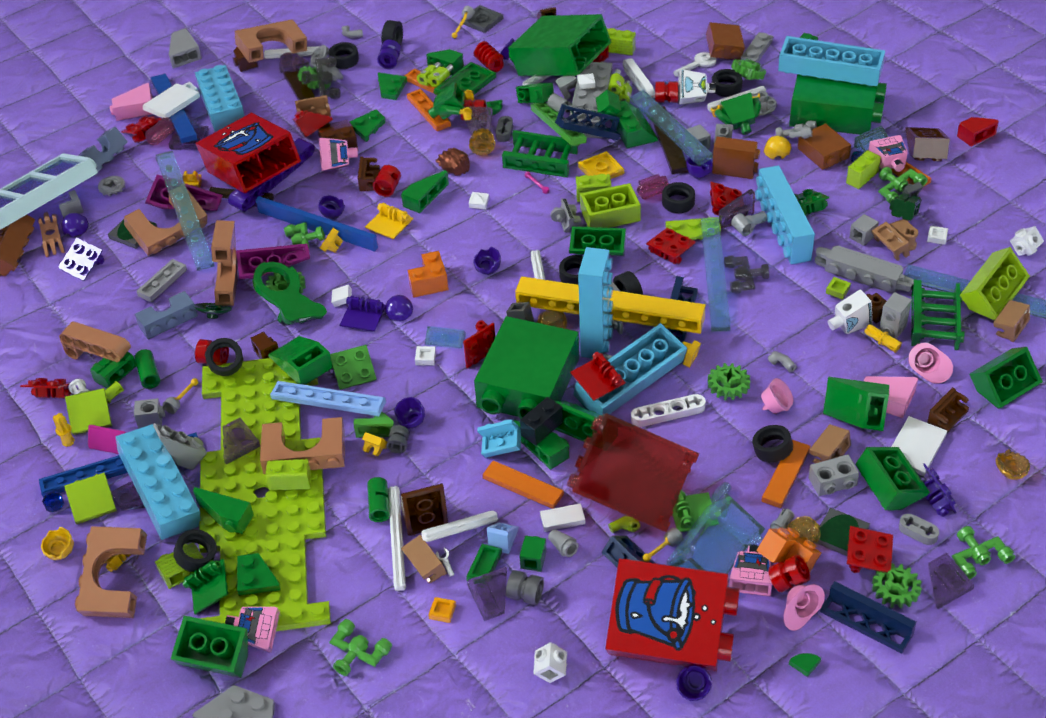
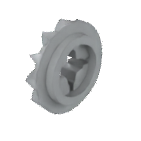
M322 45L313 52L310 63L312 67H315L318 59H327L329 54L327 46Z
M119 176L106 177L98 184L99 192L109 196L112 194L117 195L118 192H123L125 188V181Z

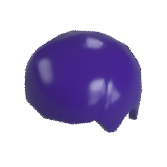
M696 156L694 160L690 157L686 160L687 170L695 178L705 177L713 170V163L708 158Z
M327 195L319 200L318 208L324 217L333 219L342 215L345 205L343 199Z
M69 213L63 218L61 223L63 234L66 235L67 233L71 237L84 234L89 227L87 218L79 213Z
M490 247L488 250L481 249L474 257V267L482 274H493L500 267L501 255L499 250L494 247Z
M404 295L392 296L385 306V314L388 315L390 320H407L413 312V304Z
M414 397L402 399L394 408L398 423L407 429L419 426L423 423L426 415L422 403Z
M699 665L686 666L679 672L676 678L677 690L685 699L690 701L701 700L711 690V675L704 667Z

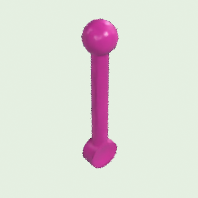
M530 172L525 173V177L538 185L544 194L549 193V187H544L531 176Z

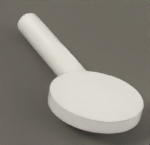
M708 52L698 53L694 57V62L675 70L674 75L677 77L681 69L690 71L698 66L704 68L712 67L716 64V58L710 57Z

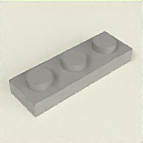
M759 32L741 56V60L747 58L758 63L773 42V36Z
M172 259L136 291L137 295L149 302L154 301L187 271L186 265Z

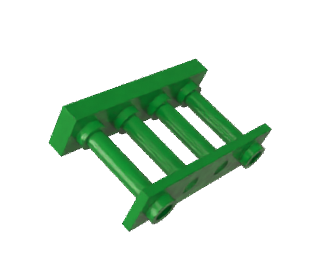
M513 130L514 148L512 152L503 151V168L568 178L569 160L567 159L569 154H578V146H572L565 139L558 136ZM521 146L530 148L528 154L519 153ZM537 149L546 150L544 156H537L535 153ZM553 151L563 152L561 158H551Z
M922 280L913 281L911 292V346L920 344V339L926 337L954 340V350H959L960 342H964L965 332L961 331L960 302L963 299L960 297L962 293L960 291V283H956L954 292L925 290V288H922ZM924 297L953 300V305L925 303L922 299ZM922 312L954 313V319L928 317L922 314ZM924 324L954 326V332L925 330L922 326Z

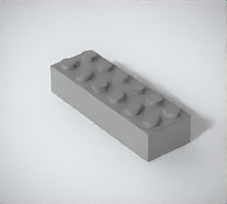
M591 62L579 74L593 73L596 88L579 89L577 81L572 106L597 111L596 97L605 90H608L612 75V63ZM584 113L577 116L578 121L586 118ZM598 116L591 119L592 124L600 121ZM583 133L585 136L589 138H602L599 136Z

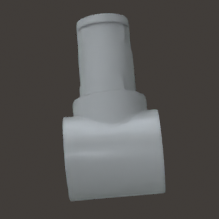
M555 93L547 101V106L559 112L561 104L572 106L571 102Z
M764 211L747 216L739 213L733 217L731 225L743 236H748L754 230L755 225L767 221V215Z

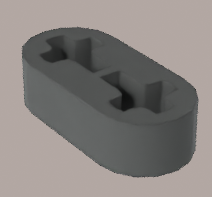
M509 116L499 118L496 127V139L500 142H506L510 140L513 131V119Z

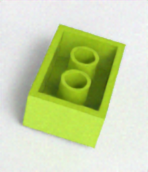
M630 183L580 193V210L588 227L610 228L641 221V205Z

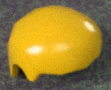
M772 136L765 144L764 153L771 159H775L777 156H781L783 159L790 154L792 147L789 140L785 137Z
M59 527L58 530H49L41 543V550L44 556L51 560L66 558L74 547L71 533L63 527Z

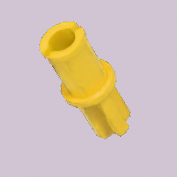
M871 324L864 331L868 336L878 341L879 345L886 346L894 353L902 345V342L891 337L887 331L883 332Z
M62 413L54 415L55 431L60 436L62 445L65 447L73 445L75 439L71 433V425L67 423Z

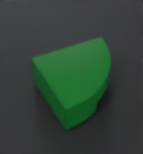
M502 100L486 102L489 116L499 113L503 107Z
M802 653L792 657L789 660V665L808 677L821 662V657L810 653Z

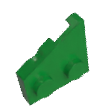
M378 72L381 98L397 100L407 83V77Z
M374 110L349 122L353 126L354 132L367 142L369 141V136L372 133L375 134L378 128L385 123V117L378 110Z
M259 553L237 556V592L239 596L281 590L278 580Z

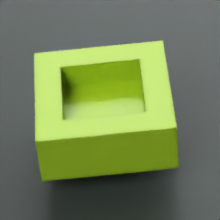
M833 277L826 288V294L843 300L851 287V283Z

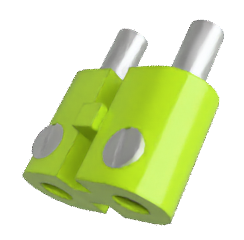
M437 62L422 70L417 75V80L422 85L428 86L430 84L432 87H437L450 76V71L454 67L451 64L446 68L440 67L441 64Z
M616 69L615 73L610 77L608 90L619 95L620 101L630 103L632 94L630 81H625L620 75L621 71Z

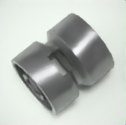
M513 570L507 582L506 597L515 600L523 598L524 602L537 605L543 592L544 578L532 574L530 577H527L525 572Z

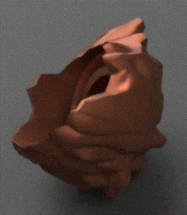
M454 147L453 149L448 148V151H443L442 154L438 155L439 158L435 160L448 174L453 173L459 176L468 172L470 168L468 155Z

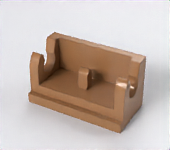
M327 95L295 101L297 113L301 110H307L331 116Z
M884 222L871 230L874 239L877 242L880 240L892 251L897 261H899L901 253L905 258L910 255L909 242L889 223Z
M1009 300L993 322L994 327L1004 330V332L997 331L996 335L1014 342L1030 320V305Z
M829 424L809 449L811 455L821 459L815 458L813 463L843 456L851 446L850 431Z
M421 535L401 547L421 577L426 579L428 583H432L447 574L443 564L428 544L423 541Z

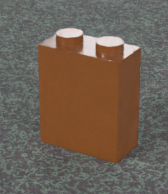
M709 22L706 39L710 57L741 60L745 46L740 25Z
M827 124L812 129V137L806 139L798 138L797 149L822 170L850 158L851 144Z
M717 136L713 148L712 174L753 179L754 173H757L759 163L756 162L760 155V149H757L758 142Z

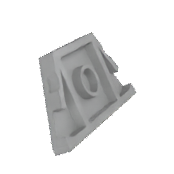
M233 685L194 712L192 716L193 718H273L275 703L273 699Z

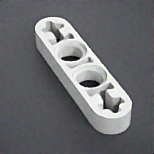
M632 58L623 60L625 73L644 99L655 98L652 84Z
M693 394L637 407L631 412V423L637 427H644L700 414L705 410L706 401L702 395ZM680 406L683 409L680 411H676L673 409V407ZM660 410L663 411L664 414L656 415L654 414V412Z

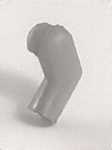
M342 26V34L351 39L363 37L362 29L350 31L349 26Z
M773 351L768 356V360L773 365L779 361L789 372H793L796 369L795 363L785 354Z

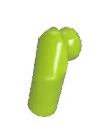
M623 516L608 524V527L612 533L621 529L636 532L640 529V522L635 518Z

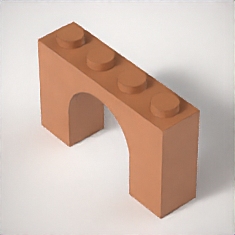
M293 19L235 30V44L249 63L264 60L263 45L261 43L266 41L284 43L292 54L307 51V37Z
M184 185L169 192V202L181 217L175 226L158 228L148 221L140 209L124 216V226L147 256L158 253L167 245H173L178 239L189 236L191 232L197 229L200 230L207 224V214Z
M216 220L211 245L212 262H217V278L214 290L215 305L234 306L238 282L235 221Z
M342 417L322 419V437L319 443L305 451H293L285 447V432L282 422L262 424L260 463L263 474H266L267 461L269 460L292 461L293 459H307L310 470L345 467V429Z
M91 526L90 533L86 537L87 552L82 560L84 566L83 574L79 577V596L75 599L77 612L83 616L134 618L137 596L131 591L102 589L99 583V572L102 565L112 556L119 554L144 555L147 534L141 528Z

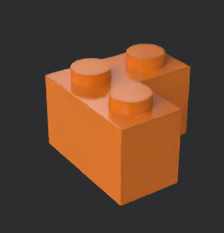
M439 251L421 254L423 267L407 270L413 298L449 290L447 273Z
M790 527L769 529L756 550L772 563L785 562L786 559L798 554L807 563L809 571L812 570L821 555V552L816 549L817 546L807 539L803 540L799 537V532Z

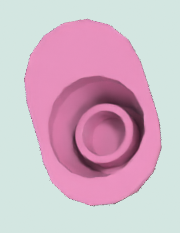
M920 343L911 349L908 358L909 364L915 372L927 381L939 384L951 377L953 373L952 361L934 345Z
M773 379L761 394L764 403L763 411L768 409L770 412L777 414L784 410L788 411L793 405V395L789 387L781 379Z
M797 585L789 591L783 616L784 624L789 630H799L820 610L824 603L825 594L819 585Z

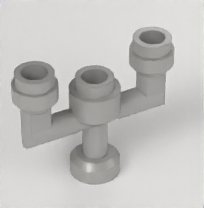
M808 121L806 124H797L793 129L787 130L778 127L776 128V136L802 137L806 139L812 137V129L817 128L816 121Z

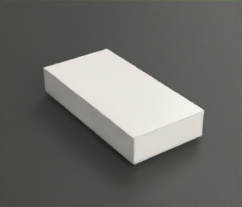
M581 503L540 511L544 532L585 524Z

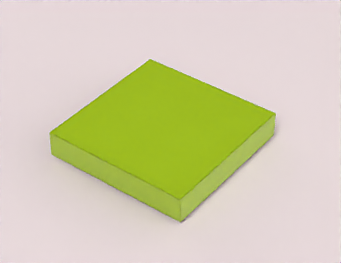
M104 388L65 397L73 435L88 432L89 425L105 428L112 426Z
M105 473L64 486L76 525L117 511Z

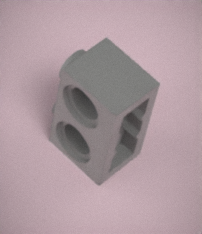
M894 292L883 305L879 330L887 331L891 337L897 339L907 327L912 299Z
M844 455L810 465L808 478L818 496L857 486L859 471L850 456Z

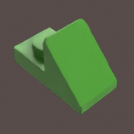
M381 412L380 416H374V418L354 419L356 438H363L365 432L377 437H389L390 429L394 426V421L383 412Z

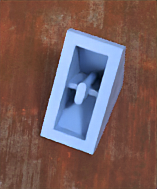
M500 522L487 528L488 545L501 548L502 553L509 554L519 527Z

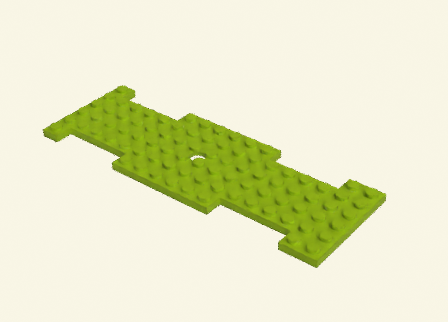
M271 358L243 361L241 368L230 376L216 375L208 366H202L203 399L221 397V450L209 451L201 460L200 489L250 502L254 516L243 534L231 533L223 529L200 506L201 521H199V530L209 533L214 538L217 544V551H220V560L224 559L228 595L220 599V616L199 619L225 624L227 615L239 617L241 607H277L280 610L276 631L331 624L329 601L308 604L306 539L326 537L323 469L311 470L310 489L270 490L262 498H258L254 494L259 488H268L266 475L263 474L260 463L262 424L282 422L285 432V447L293 451L309 450L316 446L321 439L318 437L301 440L300 404L271 399L270 394L277 381L297 384ZM225 363V364L217 365V366H219V367H227V366H230V365L233 364V363ZM318 377L306 385H318ZM199 544L200 553H207V550ZM259 553L278 580L281 590L239 596L237 592V556Z

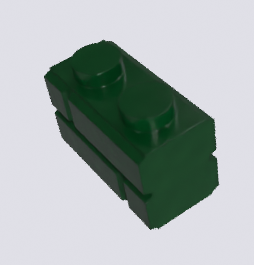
M902 193L898 197L895 196L894 200L892 199L889 210H892V216L899 218L902 216V219L911 220L918 214L922 199L921 197H911L909 194Z

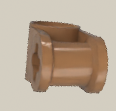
M906 219L890 223L909 242V251L916 249L918 230Z

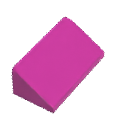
M89 425L88 447L90 449L119 454L116 436L126 432Z

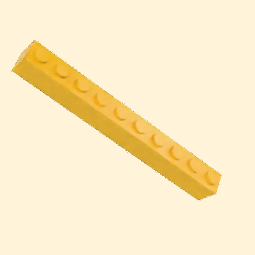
M521 276L515 291L516 303L530 302V306L533 308L579 315V285ZM613 290L612 298H610V301H613L612 312H610V314H613V320L654 327L661 323L667 329L701 334L705 320L706 304Z

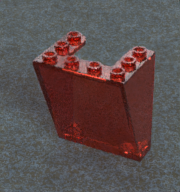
M604 413L597 416V418L595 417L591 429L594 431L591 437L587 436L583 444L585 452L583 456H578L574 467H577L576 473L570 475L566 486H569L568 491L663 532H667L671 523L669 518L673 514L672 511L686 477L691 471L690 468L693 463H696L700 453L610 414Z

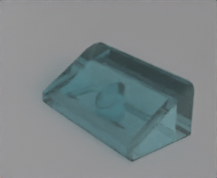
M882 126L876 127L856 136L854 147L864 154L867 150L869 151L870 141L887 138L888 135Z
M427 326L425 345L462 349L466 332L459 329Z

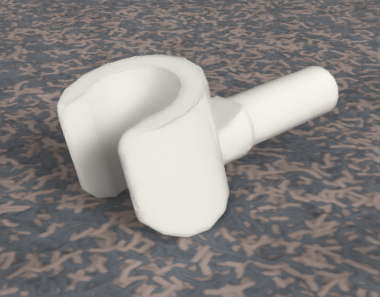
M444 548L446 557H439L438 552H436V556L443 562L451 577L454 575V572L449 564V552Z

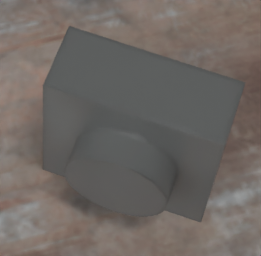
M920 182L913 185L908 184L904 187L903 193L909 194L911 197H918L923 186Z

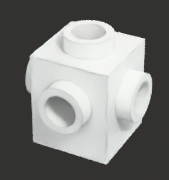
M1036 226L1015 232V236L1010 242L1018 256L1025 254L1029 256L1037 251V248L1044 240Z
M551 642L535 650L534 675L549 683L566 675L567 651Z

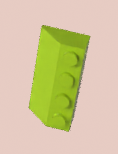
M1011 247L995 251L965 287L960 297L969 310L995 321L1009 300L1014 299L1030 275Z

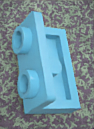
M504 420L477 428V432L482 436L481 454L485 458L517 451L521 448V429L513 420Z

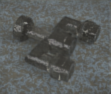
M315 58L317 74L303 71V83L309 84L311 81H318L320 96L327 95L331 99L340 98V89L331 88L325 90V84L332 82L333 75L329 71H323L322 67H335L337 63L336 58Z
M730 255L724 257L725 268H734L737 265H742L734 269V277L737 281L730 282L731 293L736 294L746 290H755L753 276H761L763 279L769 278L768 264H762L757 269H750L747 256L734 257Z

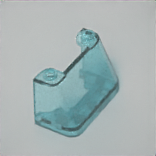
M727 494L704 510L666 563L669 566L728 574L734 566L738 552L745 551L749 545H757L762 540L761 534L765 528Z

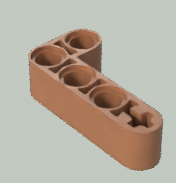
M71 322L59 335L65 353L72 359H78L85 351L119 362L131 348L130 343L123 337L77 322Z

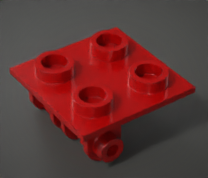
M144 116L139 119L138 123H131L125 126L126 129L121 132L133 134V141L135 143L141 142L149 138V135L152 136L161 131L163 125L160 122L158 123V121L162 119L154 118V116Z
M710 182L712 212L715 215H720L724 209L745 215L741 191L726 187L720 183Z
M666 228L649 240L646 245L649 246L648 249L651 253L661 258L663 257L665 260L668 259L673 264H680L682 261L680 255L696 244V241Z
M479 320L475 325L477 333L463 341L466 368L471 367L486 357L496 337L494 323L488 325L483 320Z
M598 351L592 355L593 360L570 372L593 401L626 384L611 363Z
M36 378V380H28L27 384L20 385V387H33L31 394L35 397L50 398L51 396L52 398H65L71 395L68 389V385L71 382H66V379L48 381V378Z
M850 526L847 565H849L851 572L859 573L862 568L886 573L891 570L893 534Z

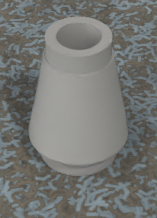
M556 529L549 533L548 539L562 556L571 557L577 552L578 543L575 538Z

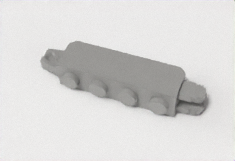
M834 246L832 250L823 247L816 249L815 263L825 267L826 272L890 293H894L897 290L907 292L912 290L914 279L903 275L901 265L841 246Z

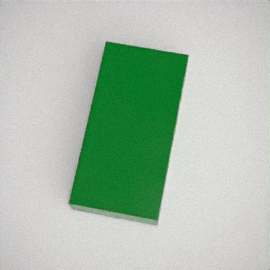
M482 543L466 576L467 581L487 587L502 555V549Z

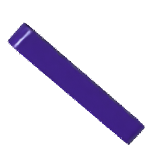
M301 138L296 139L294 143L301 162L245 194L235 189L230 194L228 203L243 212L247 211L256 203V199L259 196L264 195L262 192H270L313 155L315 146Z

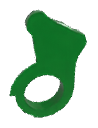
M263 262L255 269L252 280L253 287L261 297L279 309L280 313L277 321L280 324L283 322L287 325L294 323L302 324L310 319H322L325 316L327 310L322 304L315 303L300 294V277L293 267L289 268L277 262ZM267 272L279 273L286 279L288 287L283 291L271 290L264 285L261 276Z

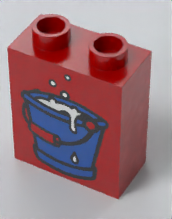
M254 113L240 118L195 143L207 172L244 194L301 162L291 133Z
M619 558L605 650L609 655L685 667L699 665L706 670L717 671L718 660L731 661L734 634L724 633L722 628L724 614L737 615L740 588L728 587V574Z

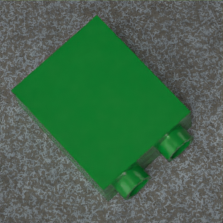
M602 14L541 16L508 47L510 60L514 63L518 76H577L611 43Z
M797 74L791 102L789 126L795 127L797 124L816 121L817 127L827 124L835 132L869 136L871 123H881L887 83H878V86H868Z
M506 316L474 380L476 406L489 414L504 413L521 419L546 397L553 401H561L572 377L570 372L576 368L580 358L579 332Z

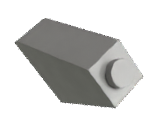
M186 28L171 34L169 58L172 68L202 59L198 44Z

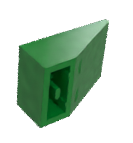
M301 336L268 354L297 384L306 385L333 368L330 352L319 342Z
M828 377L823 414L860 428L883 431L889 399V385Z

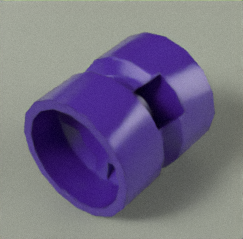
M386 40L382 43L377 58L381 67L392 69L396 66L401 52L399 43L394 40Z

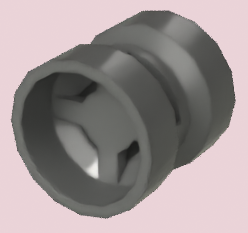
M401 425L391 427L387 448L394 453H403L407 448V440L410 435L409 430Z

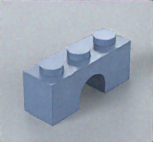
M116 127L108 129L97 138L101 144L102 152L93 145L78 155L93 159L97 165V172L103 168L102 165L104 163L107 164L114 158L113 155L115 153L118 154L123 151V146L127 143V140Z
M185 291L168 298L171 307L166 311L157 312L151 306L135 313L138 326L147 339L198 316L194 308V302Z

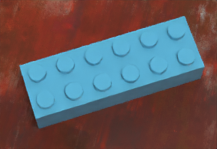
M786 36L779 56L778 71L878 86L884 64L885 50Z
M217 65L211 69H201L195 72L199 91L214 131H218L245 116L226 65Z
M780 166L759 169V175L756 177L758 187L755 190V197L761 203V210L765 211L767 215V222L771 224L772 232L776 234L778 244L782 246L785 258H788L790 264L812 261L815 233Z
M586 247L578 273L581 357L593 358L592 355L597 351L602 354L608 353L610 345L608 339H612L613 328L610 327L613 322V314H610L613 308V301H610L613 293V287H610L613 273H610L613 259L609 257V250Z
M660 323L607 360L617 373L621 375L626 384L593 401L577 381L573 396L588 410L607 417L682 363L687 347Z
M153 424L116 436L119 456L160 539L163 540L199 527V521H201L200 510L172 456L160 440Z

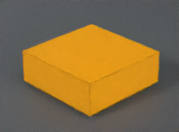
M435 597L428 614L429 619L450 623L456 608V601Z

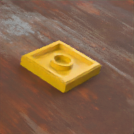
M607 151L578 162L580 170L588 176L610 174V178L613 179L624 174V168Z

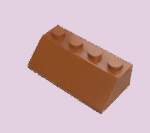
M25 215L0 230V275L6 276L10 271H14L19 264L17 260L24 253L22 249L29 242L27 237L31 235L35 228L33 227L35 219L31 216Z

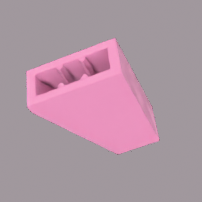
M145 83L112 98L110 111L112 115H115L116 121L152 115V113L144 111L142 106L153 99L149 83Z
M866 376L864 381L888 384L889 399L886 413L903 418L916 392L918 378Z

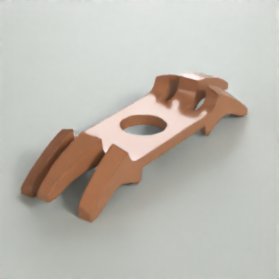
M44 212L45 224H43L41 217L38 218L46 257H49L48 244H50L53 255L57 254L55 242H58L61 253H65L59 233L57 214H52L53 222H51L48 212ZM49 230H55L51 235L45 234Z

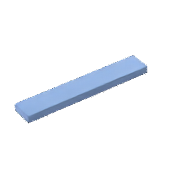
M277 381L270 394L273 400L380 416L386 404L385 397Z

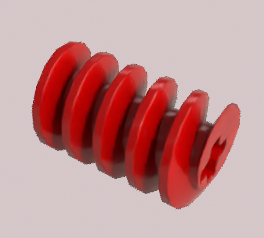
M482 41L476 46L473 53L474 57L486 68L493 72H499L503 68V55L493 48L492 45Z

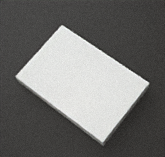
M175 84L142 105L143 110L167 119L200 97V93L180 84Z
M908 416L891 447H899L916 473L924 477L926 470L923 464L925 463L929 468L946 437L947 430Z

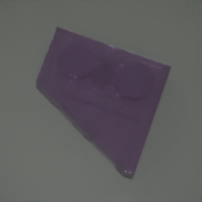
M469 107L472 110L471 120L465 121L472 138L473 134L481 131L482 128L489 130L491 133L492 107ZM482 132V134L476 135L475 140L490 141V137L487 132Z
M749 189L719 210L721 229L732 226L731 221L733 217L739 213L745 216L754 215L755 192L752 189Z

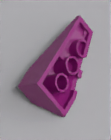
M157 174L145 201V204L161 209H174L169 202V192L184 185L203 210L217 211L223 195Z
M308 243L236 250L239 279L253 278L255 269L263 262H277L289 267L310 259Z

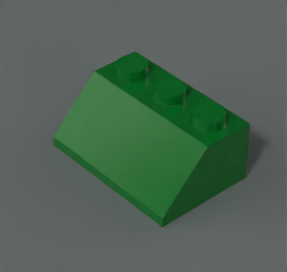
M620 101L621 112L615 115L620 118L616 131L621 134L620 138L626 148L657 142L658 138L641 110L627 101Z
M572 226L569 254L584 255L586 247L609 250V256H625L626 228Z
M1028 347L1011 348L969 374L977 392L997 408L1005 406L1043 382Z
M555 400L563 409V423L555 430L607 452L618 437V422L599 415L594 411L582 408L577 404Z
M866 447L855 464L885 510H902L930 493L899 447Z
M184 615L170 659L182 666L242 678L248 657V629Z

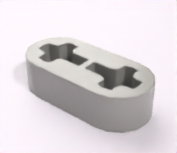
M904 514L900 518L899 530L903 534L926 545H932L937 542L939 529L934 524L913 514Z

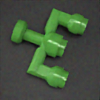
M884 167L879 173V178L883 181L889 180L890 183L878 190V192L886 198L888 203H891L895 196H899L895 191L891 192V190L895 189L898 192H903L904 187L908 185V178L913 179L914 183L920 182L922 186L927 183L928 179L924 174L917 173L913 169H909L897 178L892 174V169Z
M306 222L297 225L290 224L284 227L286 237H291L293 245L307 244L308 241L316 238L320 241L325 240L322 226L316 227L315 232L308 233Z
M971 526L963 527L957 533L958 539L962 542H967L970 548L951 555L959 567V573L966 580L972 579L977 574L973 564L966 561L969 557H972L976 563L985 565L991 560L989 549L994 547L998 552L997 556L1004 564H1008L1015 559L1013 550L1007 547L999 536L978 544L973 537L975 531Z
M344 619L338 625V631L329 643L348 653L343 660H336L333 668L339 674L348 676L351 671L350 664L355 657L376 667L381 658L390 652L391 642L381 638L375 644V650L370 655L365 652L368 649L369 642L362 635L353 637L350 643L344 641L345 637L350 636L355 628L352 621Z

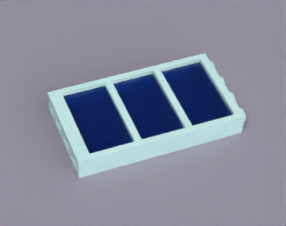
M63 153L1 188L0 230L96 175L98 172L94 160L88 157Z

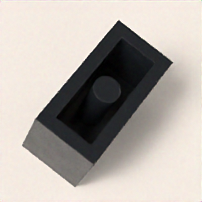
M546 397L520 419L521 436L535 446L538 445L563 423L562 406Z

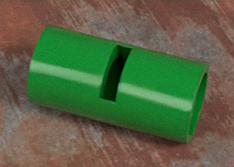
M148 349L140 350L135 354L134 359L141 385L146 389L155 388L160 384L161 380L154 355Z
M374 477L367 482L369 519L373 522H384L390 517L388 482L382 477Z

